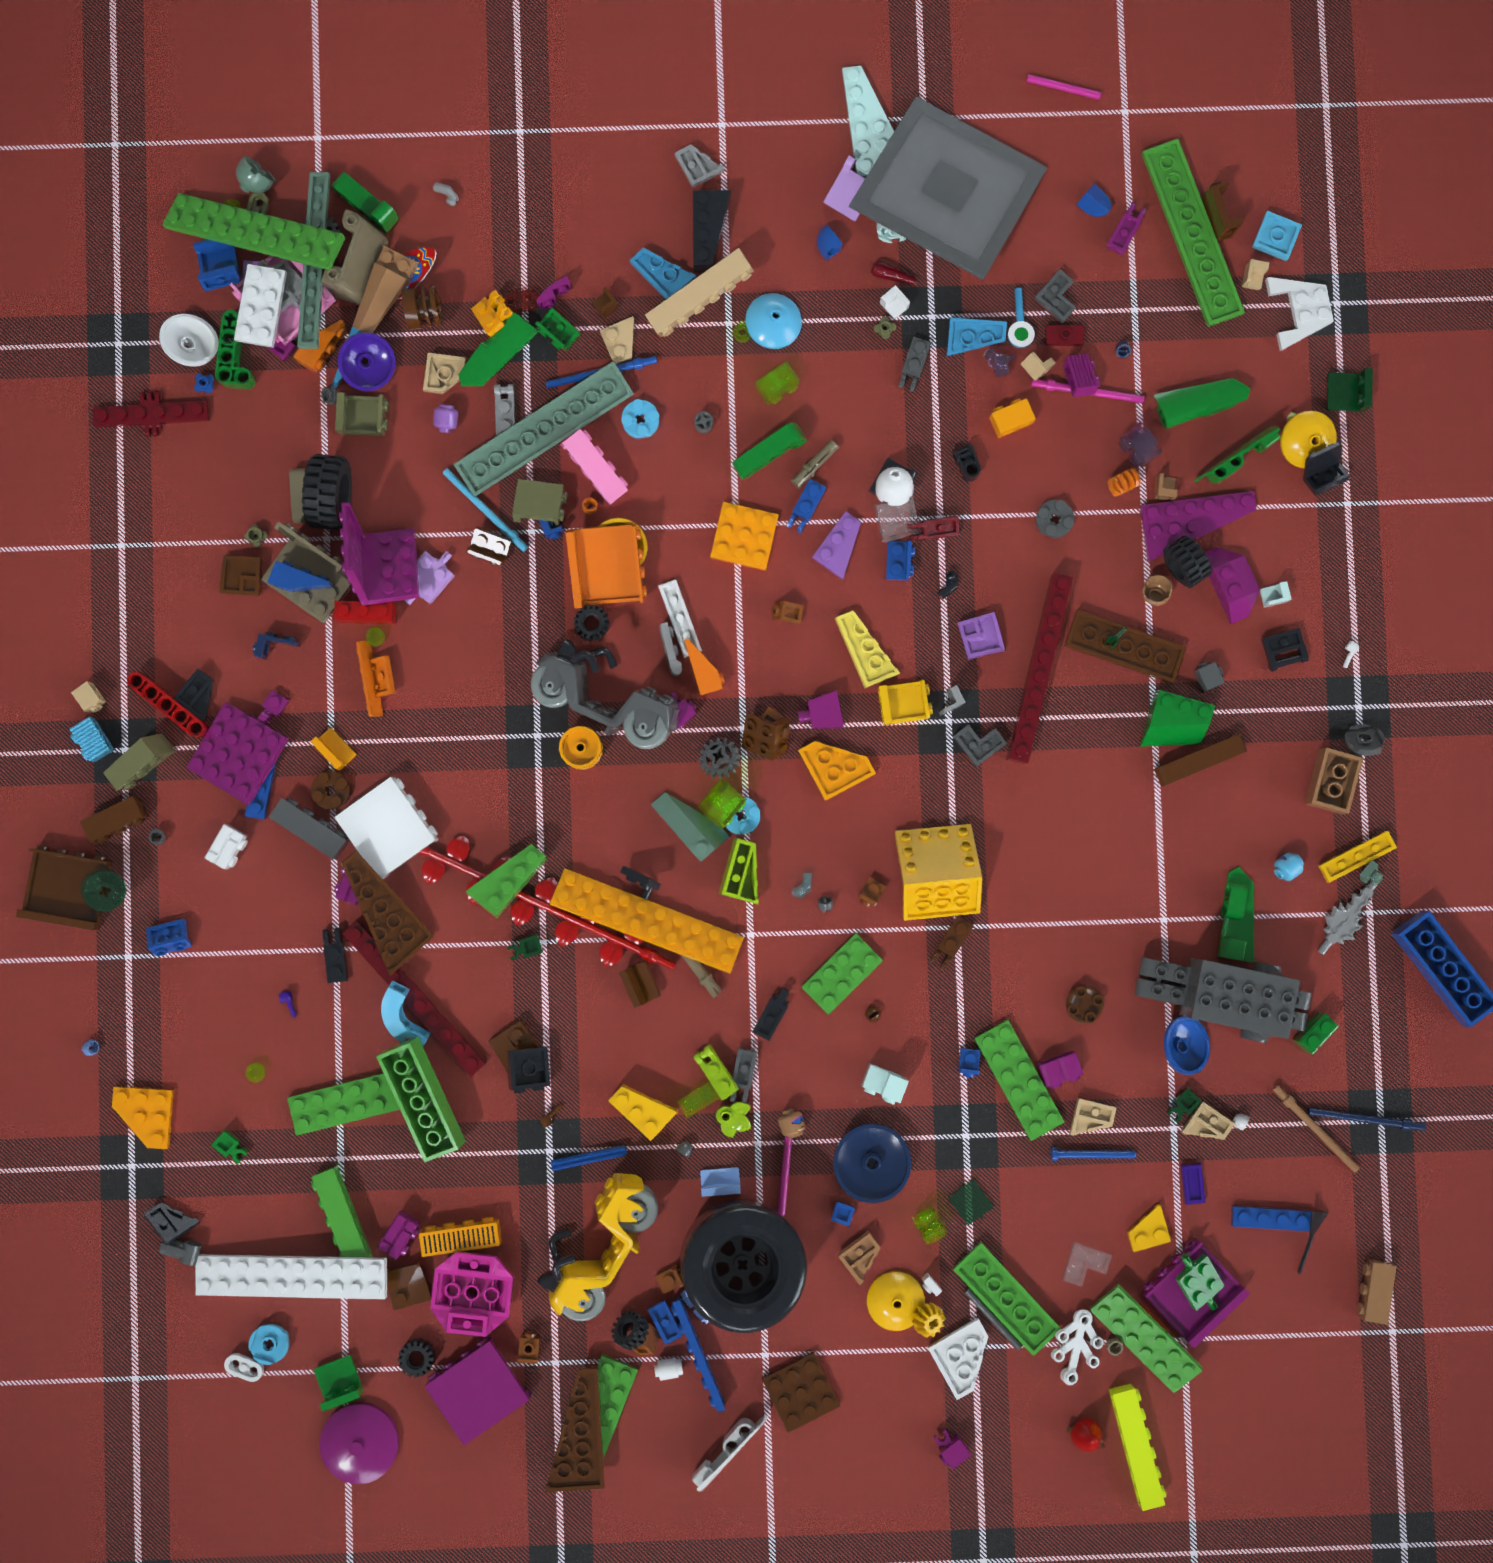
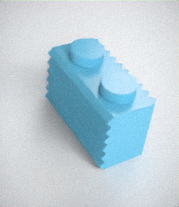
M89 716L70 728L72 732L70 736L76 744L80 745L82 748L80 752L86 760L97 762L115 750L94 717Z

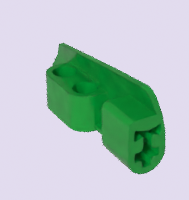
M513 312L510 317L503 321L505 326L492 337H489L487 341H483L458 374L461 386L483 387L538 334L537 329Z
M1234 378L1155 394L1154 398L1158 403L1156 410L1165 429L1201 416L1207 417L1230 409L1238 403L1247 400L1251 388Z
M1277 426L1267 427L1195 479V483L1205 476L1211 483H1221L1243 466V455L1253 448L1258 453H1262L1281 438L1277 432L1281 429ZM1234 459L1237 462V466L1232 465L1230 461ZM1215 471H1221L1222 477L1217 476Z
M1237 867L1228 872L1221 911L1224 918L1217 956L1253 963L1254 882L1240 867Z

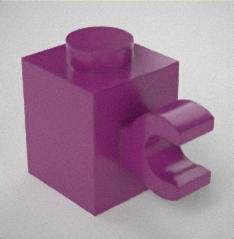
M671 692V696L674 698V701L677 702V695ZM683 699L678 703L680 711L677 728L679 730L697 715L695 712L697 708L690 700L686 702Z
M942 1429L945 1435L944 1439H939L934 1435L935 1442L941 1445L939 1447L941 1453L939 1458L945 1466L949 1464L953 1470L970 1457L971 1453L958 1434L950 1438L947 1430Z

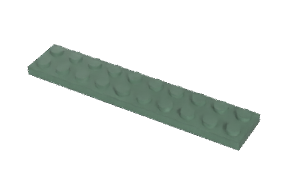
M612 361L453 465L474 497H476L634 395L615 362Z

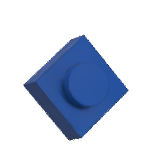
M836 1201L830 1218L831 1221L850 1226L855 1206Z

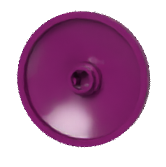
M365 1402L351 1403L338 1409L328 1419L320 1436V1453L325 1466L336 1478L351 1484H365L383 1476L392 1466L399 1449V1434L391 1416L382 1408Z

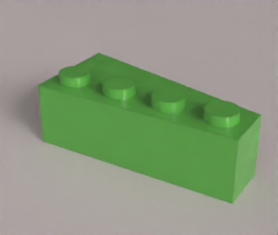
M531 844L469 888L466 893L497 919L546 862L547 858Z

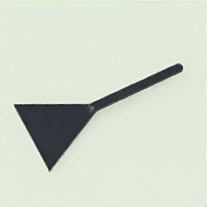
M1311 1211L1310 1236L1298 1269L1299 1274L1303 1270L1314 1234L1328 1215V1212Z

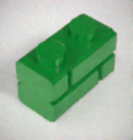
M1317 1012L1306 1024L1305 1031H1300L1292 1040L1303 1051L1313 1055L1318 1050V1046L1321 1047L1339 1026L1325 1013Z

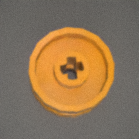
M576 726L570 728L562 735L559 741V752L566 764L575 769L586 770L594 767L600 761L603 754V745L601 739L593 730L583 726ZM583 744L584 750L579 751L577 749L578 745L581 746Z

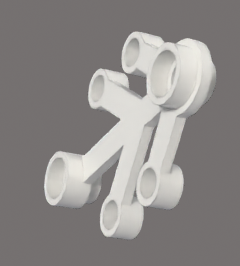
M1086 1309L1077 1310L1073 1315V1322L1065 1328L1059 1329L1055 1334L1056 1339L1065 1344L1051 1352L1053 1360L1062 1362L1065 1354L1072 1349L1069 1365L1060 1374L1061 1380L1067 1385H1073L1078 1380L1076 1368L1080 1350L1085 1356L1088 1366L1096 1368L1099 1365V1359L1092 1354L1083 1339L1084 1332L1086 1331L1090 1337V1344L1096 1349L1102 1348L1104 1341L1101 1337L1097 1336L1091 1326L1092 1315ZM1076 1330L1075 1336L1068 1341L1069 1334ZM1064 1333V1337L1060 1339V1335ZM1099 1339L1098 1344L1095 1345V1341ZM1060 1352V1356L1056 1358V1354Z

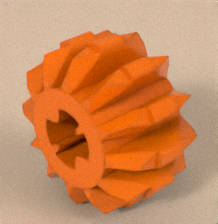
M1131 468L1110 478L1107 481L1108 488L1113 496H1119L1140 486L1142 483L1141 477L1135 468Z

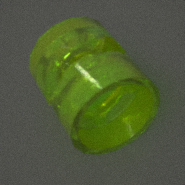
M934 1207L920 1212L912 1219L916 1228L922 1231L920 1235L926 1245L938 1241L947 1234L943 1223L938 1222L939 1216Z

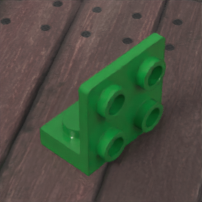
M351 1355L344 1356L314 1369L324 1400L320 1403L322 1412L355 1400L364 1392Z

